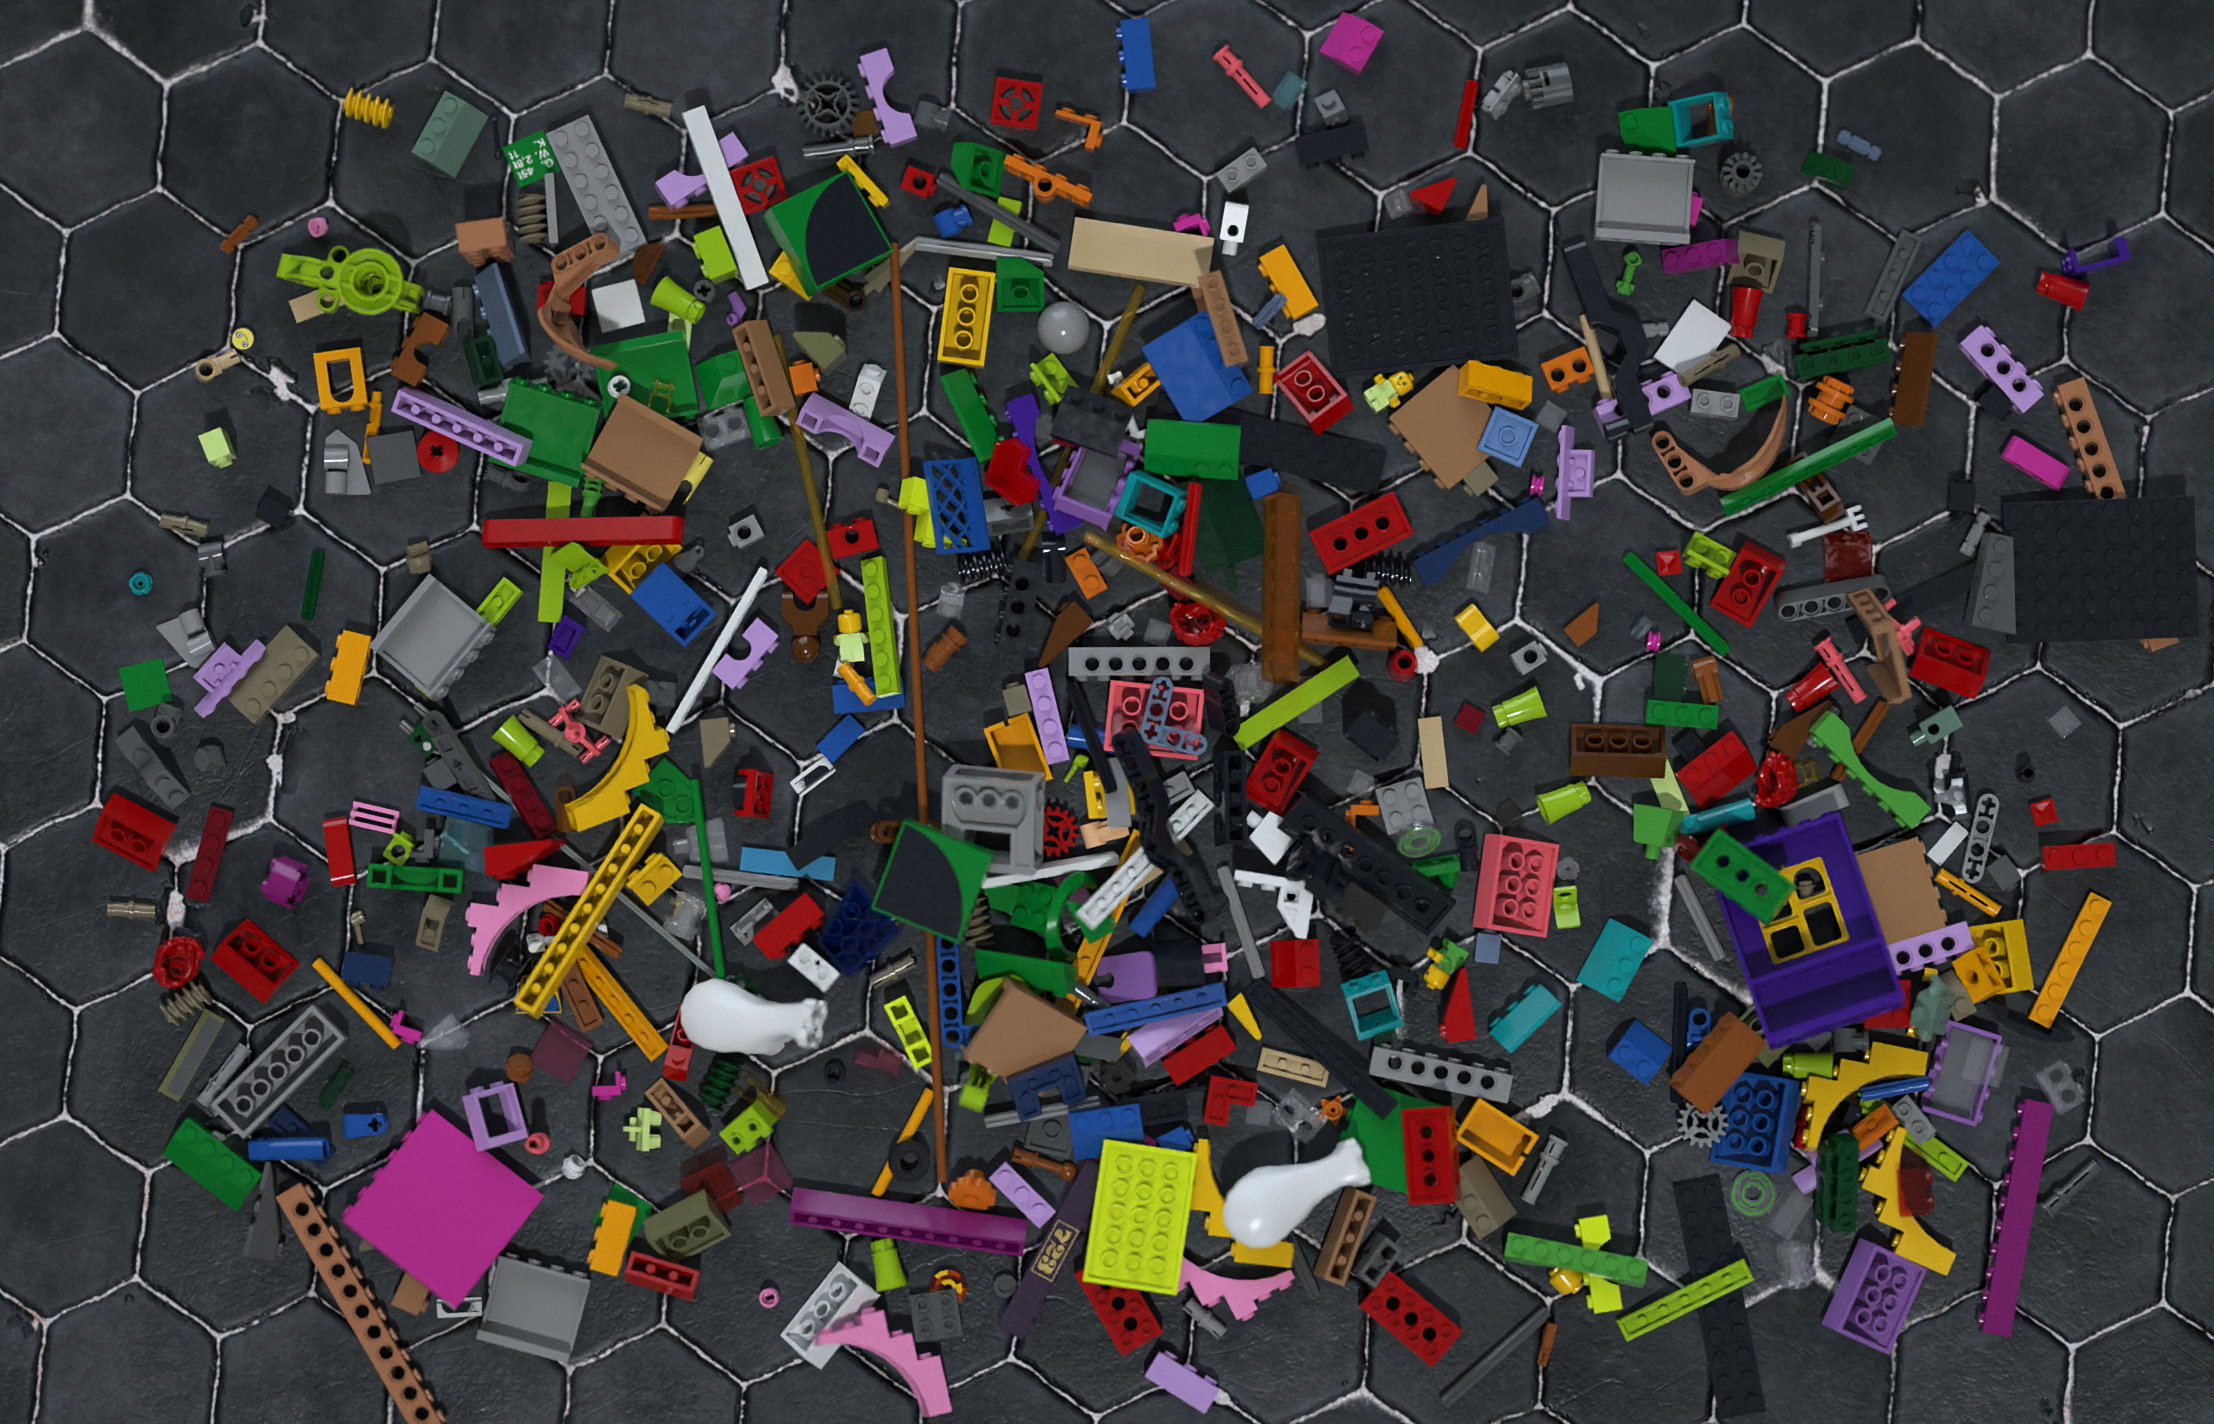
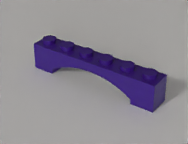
M1031 393L1007 402L1008 409L1004 410L1008 423H1014L1016 431L1012 432L1014 438L1016 437L1031 449L1026 467L1030 466L1033 472L1032 475L1041 481L1039 486L1041 496L1038 497V501L1042 511L1046 509L1050 518L1046 519L1050 532L1055 531L1056 535L1060 536L1083 527L1081 518L1058 509L1054 510L1056 501L1052 498L1055 490L1043 474L1036 452L1035 428L1037 419L1041 418L1033 394Z

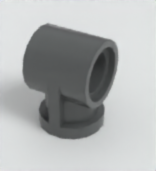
M919 101L913 125L927 130L938 128L941 129V132L945 133L951 110L943 111L936 104Z
M1531 272L1511 280L1512 287H1519L1522 291L1521 297H1513L1514 305H1519L1525 300L1541 293L1538 282Z
M222 541L199 544L197 546L201 567L205 569L203 578L227 575L226 570L223 569L226 558Z
M647 680L642 684L641 687L646 689L649 695L648 704L675 707L677 683Z
M161 702L156 717L151 722L153 734L158 738L166 740L174 737L177 733L178 723L183 710ZM163 721H168L170 729L167 733L162 734L159 731V725Z
M1838 1028L1833 1030V1052H1856V1050L1865 1052L1866 1049L1868 1050V1029L1857 1031V1028Z

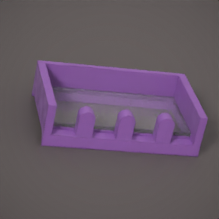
M1124 439L1117 459L1079 447L1078 451L1074 450L1069 460V464L1072 465L1070 469L1065 468L1061 477L1063 485L1062 487L1057 486L1052 498L1056 501L1054 510L1058 509L1096 524L1106 532L1119 503L1129 473L1136 466L1142 446Z
M1948 1020L1945 1034H1939L1927 1073L1930 1089L1922 1091L1918 1104L1919 1109L1976 1127V1124L1980 1123L1983 1117L1984 1110L1981 1109L1983 1101L1988 1099L1990 1087H1988L1990 1077L1993 1078L1996 1073L1997 1064H1994L1996 1056L2000 1055L2003 1049L2004 1042L2001 1041L2002 1036Z

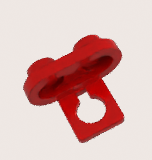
M1179 525L1174 534L1164 537V548L1157 551L1159 556L1155 563L1162 570H1172L1179 562L1183 527Z

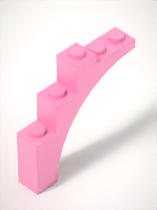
M533 864V869H529L527 881L530 882V887L502 883V887L498 888L496 896L499 906L471 903V906L467 907L465 920L468 921V926L477 927L476 932H473L471 938V945L474 946L473 955H470L468 959L470 974L484 976L488 957L496 940L517 916L532 906L548 899L569 895L582 896L592 881L593 873Z
M1183 1256L1177 1292L1186 1288L1185 1283L1190 1281L1202 1306L1207 1304L1208 1307L1221 1301L1220 1296L1224 1295L1236 1319L1241 1318L1242 1321H1245L1255 1316L1254 1311L1258 1309L1253 1300L1258 1298L1259 1302L1272 1296L1270 1291L1278 1287L1281 1291L1291 1286V1280L1295 1279L1292 1271L1288 1269L1276 1275L1259 1279H1232L1203 1270Z
M875 1307L861 1310L862 1315L854 1316L855 1322L842 1324L841 1330L833 1331V1327L819 1330L820 1335L812 1336L814 1346L848 1344L867 1349L882 1357L896 1368L907 1381L918 1401L922 1417H931L952 1411L940 1356H932L931 1352L916 1355L912 1333L904 1334L903 1330H898L888 1334L884 1311H875Z

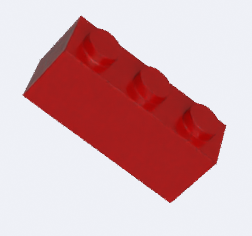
M2114 842L2039 847L2040 871L2116 866Z
M1216 1023L1204 1030L1206 1035L1197 1039L1194 1036L1184 1042L1185 1048L1177 1052L1175 1048L1164 1055L1166 1060L1162 1061L1176 1086L1237 1049L1223 1025L1217 1027Z
M632 1251L625 1270V1281L693 1302L700 1281V1271Z

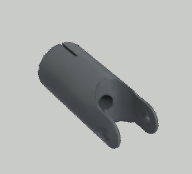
M452 288L454 339L457 341L458 321L464 320L470 325L471 341H473V288Z
M695 546L688 552L678 554L666 565L682 579L693 570L696 562L704 556V549L701 546Z

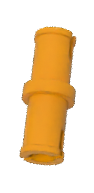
M1259 346V367H1257V372L1259 373L1258 393L1273 394V373L1276 372V368H1273L1274 347Z
M848 661L838 667L837 672L848 683L849 690L855 692L865 706H869L877 699V696L866 685L864 677L859 676Z

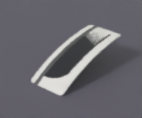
M823 757L793 779L790 784L797 794L802 797L836 770L829 760Z
M481 1297L465 1298L455 1311L442 1300L437 1299L438 1318L482 1315Z

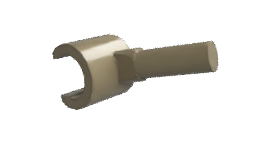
M877 489L875 498L878 502L892 505L903 511V508L898 507L899 502L888 498L889 490Z
M359 910L351 915L350 920L356 930L358 945H362L364 941L360 924L366 922L363 912Z

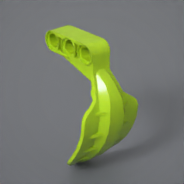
M1015 975L985 981L976 989L972 997L963 1026L983 1025L1005 992L1002 984L1006 978L1030 990L1020 977ZM974 1029L970 1032L969 1038L971 1041L979 1029ZM969 1063V1080L963 1089L959 1106L981 1113L988 1095V1089L999 1074L991 1075L979 1063L975 1065Z

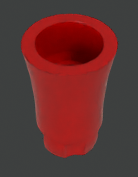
M2042 271L2035 293L2081 312L2091 281L2073 279L2055 273L2052 275Z
M1731 287L1732 311L1730 325L1732 326L1730 336L1753 338L1764 290Z
M1397 649L1386 660L1387 673L1396 681H1408L1418 671V660L1411 651ZM1400 660L1407 661L1408 665L1406 668L1399 666Z
M1819 662L1811 672L1792 687L1793 689L1784 696L1798 713L1806 706L1809 707L1823 696L1840 687L1825 666Z

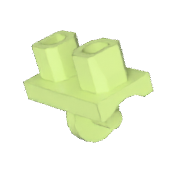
M637 1108V1118L630 1117V1126H623V1131L629 1132V1141H636V1150L649 1151V1149L660 1147V1135L650 1134V1125H661L662 1114L660 1112L651 1111L650 1108Z

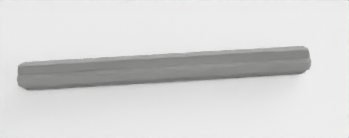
M917 236L915 239V249L920 251L997 260L999 257H1021L1032 265L1048 267L1052 266L1054 255L1049 252Z

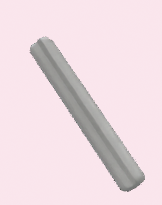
M1682 874L1676 877L1674 882L1713 960L1723 959L1726 954L1687 876Z

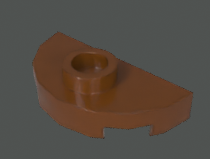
M659 243L649 244L640 248L635 254L632 262L633 274L637 282L644 288L666 250V245Z

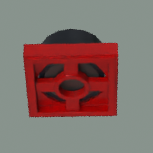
M997 77L990 124L1003 126V128L1008 130L1014 128L1016 131H1024V129L1036 131L1043 84Z
M774 155L729 171L745 216L789 199Z
M739 769V776L735 779L732 789V802L734 808L737 809L734 812V816L768 820L774 774L756 769Z

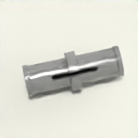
M1193 1298L1182 1308L1198 1322L1197 1325L1199 1327L1203 1326L1217 1340L1227 1330L1224 1325L1212 1316L1213 1313L1211 1311H1206Z

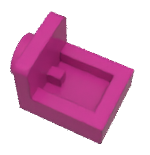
M1199 213L1193 216H1189V214L1182 215L1176 218L1177 222L1173 223L1174 231L1179 233L1199 228L1201 235L1208 237L1207 232L1210 231L1206 218L1201 219Z
M399 1010L398 1014L394 1013L390 1023V1027H393L392 1033L401 1035V1041L414 1044L415 1041L421 1042L424 1032L402 1025L406 1011Z
M615 1071L616 1085L592 1086V1096H598V1100H612V1095H623V1090L627 1089L626 1076H622V1071Z

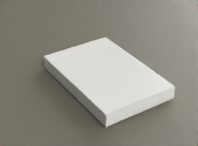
M1693 300L1653 358L1673 372L1683 373L1710 357V354L1717 349L1732 325L1696 300Z

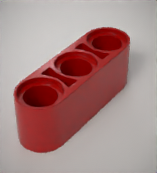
M347 816L323 820L330 878L333 887L357 884Z

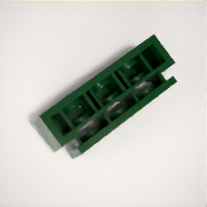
M1878 329L1800 344L1796 349L1797 352H1802V355L1792 358L1796 382L1888 364L1892 361L1887 338L1876 340L1875 336L1879 332ZM1871 340L1870 344L1855 347L1853 344ZM1848 344V348L1835 351L1830 349ZM1825 349V353L1808 356L1807 352L1809 353Z
M1852 1133L1828 1134V1146L1823 1141L1818 1142L1815 1218L1823 1227H1828L1833 1233L1856 1231L1860 1141Z

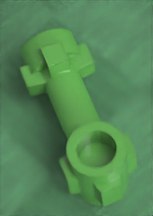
M1637 251L1624 255L1623 261L1626 264L1622 282L1617 281V293L1630 296V293L1634 290V285L1631 284L1635 267L1641 265L1642 262Z

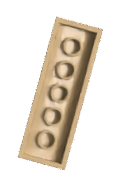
M1075 217L1068 269L1201 289L1197 277L1208 274L1210 271L1214 238Z

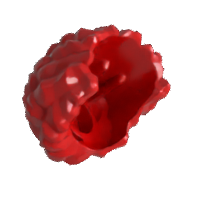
M1198 600L1197 602L1185 605L1177 602L1169 610V619L1172 630L1176 633V638L1188 645L1196 647L1201 644L1208 645L1210 642L1216 641L1224 633L1223 629L1226 626V620L1223 614L1219 613L1217 608L1210 607L1208 603Z
M1770 751L1767 754L1755 780L1759 789L1754 803L1759 804L1763 809L1772 808L1788 803L1796 795V791L1799 788L1796 767L1791 759L1786 758L1784 753Z
M175 936L171 940L164 941L163 945L157 948L152 965L154 969L152 975L155 980L159 981L160 986L175 989L176 987H183L188 981H192L193 977L198 974L200 961L204 960L206 955L201 942H198L195 938H187V936H182L181 938Z

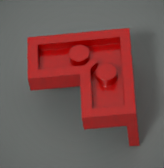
M1016 437L995 444L984 483L1014 506H1019L1035 501L1041 481L1025 470L1031 449Z
M1210 1076L1203 1122L1227 1126L1231 1103L1254 1107L1258 1083Z

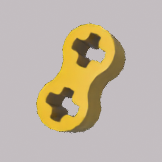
M1470 604L1454 617L1456 623L1481 653L1500 638L1474 604Z

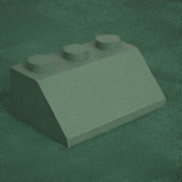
M445 91L411 153L420 160L456 178L489 116Z

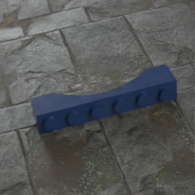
M1531 496L1518 502V508L1511 510L1508 507L1497 513L1498 518L1492 521L1486 518L1477 523V529L1470 532L1467 528L1457 533V539L1450 543L1446 539L1435 545L1436 550L1430 553L1424 550L1415 555L1416 560L1412 562L1413 568L1423 587L1426 588L1445 578L1456 557L1467 546L1478 539L1502 532H1517L1529 535L1548 525L1550 520L1538 497L1532 500Z

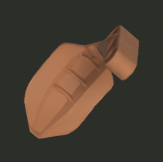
M597 233L557 254L553 258L551 268L555 284L547 303L538 309L537 315L543 328L560 349L581 362L610 371L618 365L612 361L600 359L589 354L583 346L578 329L569 314L571 310V304L569 303L570 295L602 265L614 260L619 255V243L604 233Z
M1782 395L1781 408L1773 429L1763 447L1755 457L1730 474L1722 473L1718 476L1680 449L1669 433L1665 431L1657 432L1652 438L1653 448L1681 494L1690 496L1707 486L1720 490L1735 491L1756 482L1764 476L1774 463L1782 446L1787 420L1786 396ZM1662 439L1669 441V445L1664 449L1657 447L1658 442ZM1679 459L1681 464L1677 468H1671L1669 466L1670 461ZM1686 478L1693 480V484L1688 488L1681 486V482Z

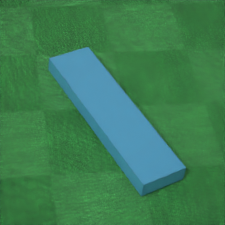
M742 847L740 871L833 881L836 858L822 856L800 871H797L785 852Z

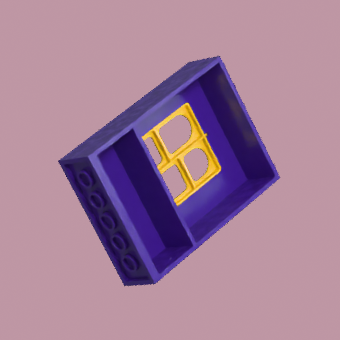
M1834 811L1823 813L1820 815V819L1814 821L1811 819L1798 822L1796 827L1790 829L1789 826L1775 830L1776 834L1770 836L1766 834L1758 835L1753 838L1752 842L1746 844L1743 841L1738 842L1792 883L1796 873L1803 868H1813L1820 873L1826 887L1825 892L1801 900L1797 897L1795 891L1789 898L1793 912L1791 916L1772 922L1767 927L1715 889L1770 1051L1906 1006L1901 986L1840 812L1834 813ZM1723 859L1718 863V867L1726 868L1729 866L1730 861ZM1742 873L1737 877L1739 882H1746L1749 879V875L1746 873ZM1829 902L1833 907L1842 937L1838 940L1816 946L1813 943L1806 923L1804 910ZM1790 926H1797L1805 946L1804 951L1785 958H1778L1770 935L1775 931Z

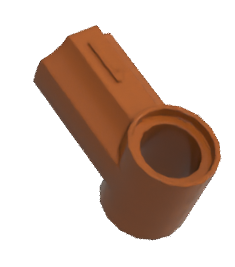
M1714 655L1690 661L1694 679L1698 682L1703 705L1724 700L1718 680L1719 671Z

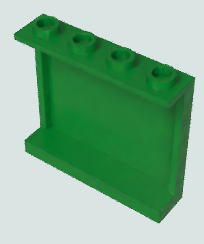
M684 330L590 347L592 356L612 361L618 365L610 371L595 366L606 423L618 403V398L612 397L607 390L608 382L615 376H624L629 380L630 390L626 394L627 396L670 420L676 417H681V421L695 419V414L700 413ZM620 381L613 385L614 389L617 388L615 391L618 393L624 389V385L621 386L622 382Z
M512 377L507 385L509 389L499 426L530 439L533 443L526 463L517 467L490 455L488 462L578 488L584 477V469L580 466L585 462L590 453L603 404L598 403L597 399L584 396V398L574 396L575 393L569 390H554L551 385L546 383H531L526 377Z
M1383 1088L1399 1103L1383 1121L1353 1094L1352 1098L1356 1099L1353 1108L1349 1107L1345 1121L1349 1122L1346 1131L1342 1130L1339 1142L1355 1139L1360 1147L1362 1161L1369 1171L1372 1184L1408 1194L1401 1110L1441 1107V1105ZM1428 1126L1427 1134L1432 1137L1433 1130Z

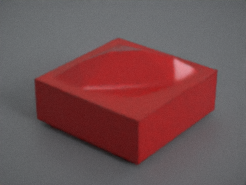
M1679 550L1655 553L1658 576L1682 573Z
M2052 798L2028 804L2034 827L2058 821Z

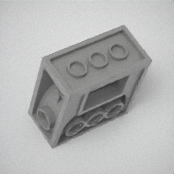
M954 764L943 776L941 831L950 837L966 840L971 843H975V830L1011 833V850H992L997 853L989 872L1034 876L1043 864L1046 772Z

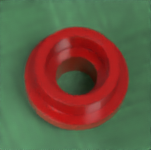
M552 913L542 915L538 921V930L544 936H555L561 929L560 920Z

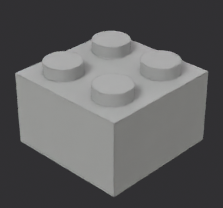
M1421 777L1374 790L1386 836L1433 822Z

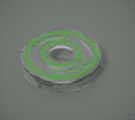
M1431 821L1412 822L1407 825L1408 828L1404 831L1401 829L1395 837L1397 851L1408 858L1425 856L1438 848L1442 841L1440 828Z
M1756 1170L1744 1171L1737 1175L1729 1189V1197L1734 1209L1742 1215L1749 1217H1758L1769 1212L1775 1204L1777 1196L1776 1186L1772 1179L1764 1172ZM1756 1187L1759 1190V1197L1756 1200L1748 1199L1746 1195L1748 1188Z

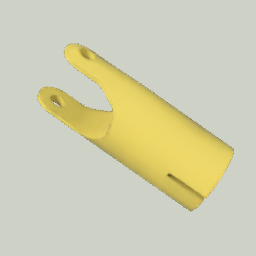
M700 451L683 479L691 484V490L683 504L690 499L714 461Z

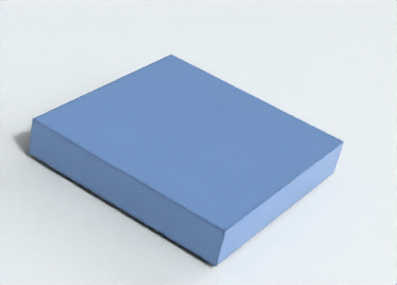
M1495 406L1477 450L1521 468L1539 424Z

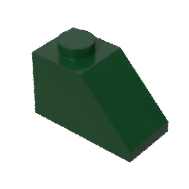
M1810 151L1801 173L1844 191L1851 180L1856 166L1833 156Z

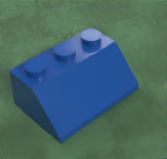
M1139 1103L1068 1114L1075 1161L1101 1157L1104 1139L1145 1146Z

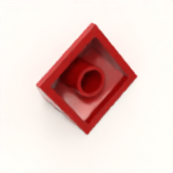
M1455 177L1411 191L1407 198L1408 202L1439 217L1456 183Z

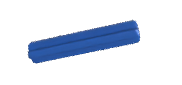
M1921 1076L1860 1088V1095L1864 1102L1929 1090L1930 1082L1928 1076Z

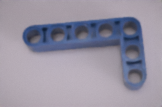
M939 936L937 939L942 1041L950 1048H960L961 1044L968 1047L971 1042L969 1038L970 1032L974 1029H980L982 1025L963 1026L958 943L954 942V946L951 949H944L941 946L943 937ZM949 959L955 962L956 967L952 973L943 971L942 964L945 960ZM948 983H953L957 988L956 994L952 997L946 996L943 992L944 986ZM948 1007H955L958 1010V1016L955 1020L946 1019L944 1013ZM951 1030L957 1031L959 1034V1040L955 1044H949L946 1041V1034Z

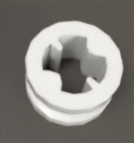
M624 376L613 377L607 385L609 394L615 398H618L621 393L626 395L630 390L629 380ZM618 381L622 382L621 386L624 385V389L619 393L615 391L617 388H613V385L618 383Z

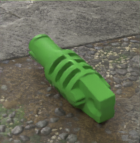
M586 476L584 477L585 483L582 485L584 490L581 491L584 498L580 517L595 518L597 503L602 497L600 492L604 488L602 484L605 481L599 477L593 480Z

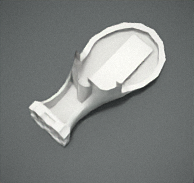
M1354 1138L1337 1143L1333 1153L1324 1159L1306 1164L1256 1168L1241 1178L1228 1193L1223 1209L1224 1223L1232 1237L1250 1248L1270 1247L1285 1238L1294 1227L1306 1219L1317 1203L1337 1188L1348 1185L1357 1187L1371 1183L1369 1171L1362 1161L1359 1145Z

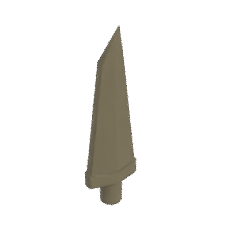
M915 239L899 250L900 268L915 252ZM890 258L863 277L867 283L860 289V292L865 297L873 289L880 293L891 280Z

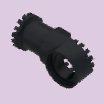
M1468 825L1459 826L1454 832V838L1457 844V852L1460 853V872L1480 870L1476 855L1478 850L1476 831ZM1463 829H1468L1472 834L1470 841L1466 843L1459 839V833Z

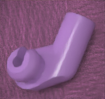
M735 291L727 296L733 306L730 315L727 316V323L730 326H739L747 312V308L738 291Z

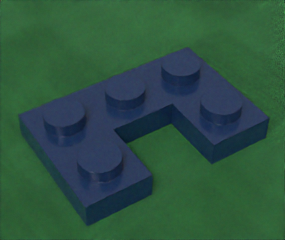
M1072 1053L1006 1079L1018 1119L1021 1123L1043 1114L1037 1094L1053 1087H1058L1064 1105L1087 1097Z

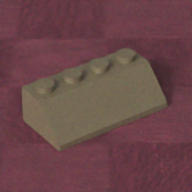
M286 624L266 646L261 659L254 662L248 668L247 674L232 686V690L226 698L253 724L259 725L320 659L321 655Z

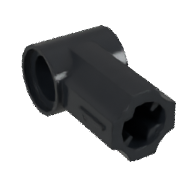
M1065 536L1042 538L1047 584L1066 582L1065 557L1067 556Z

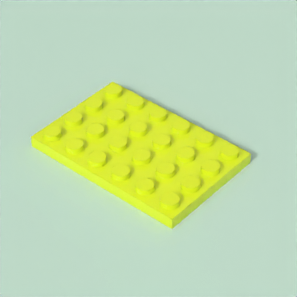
M1104 1139L1082 1281L1177 1295L1198 1154Z

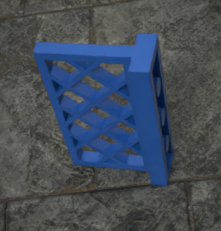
M968 457L965 459L923 462L937 555L977 554L981 551L990 550L977 458ZM952 465L956 466L957 478L949 472ZM932 466H935L941 472L938 480L933 476ZM945 477L952 483L949 491L941 484ZM956 488L960 491V502L952 495ZM937 489L945 495L942 502L936 498ZM949 500L956 506L953 513L945 507ZM960 511L963 513L964 524L956 518ZM941 512L949 519L945 526L940 522L939 515ZM952 523L960 530L956 537L949 531ZM963 534L967 537L968 547H965L960 542ZM945 535L952 541L948 549H944L943 538Z

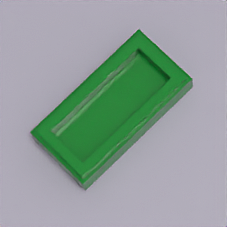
M1782 373L1737 391L1740 394V399L1746 413L1782 399V395L1786 397L1790 395Z

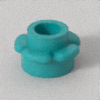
M143 572L135 573L129 580V586L136 595L147 594L152 588V578Z

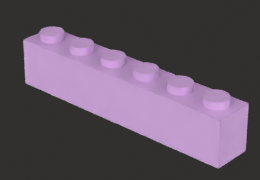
M406 386L398 390L391 409L396 414L514 467L526 463L533 443L530 439L412 386Z

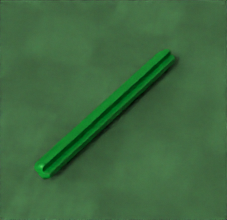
M1629 552L1623 558V562L1712 648L1722 656L1729 651L1730 645L1633 552Z

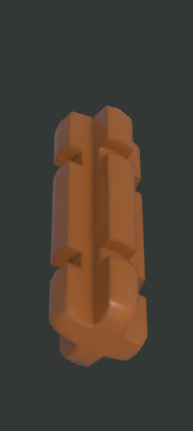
M249 215L244 220V223L240 224L228 236L229 239L227 241L224 240L219 245L220 249L225 254H230L235 249L234 246H238L250 234L249 231L251 229L254 230L259 225V222L252 215Z

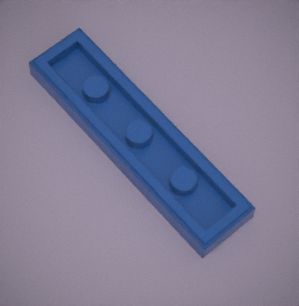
M420 785L415 807L418 810L506 830L509 827L513 808L511 805Z

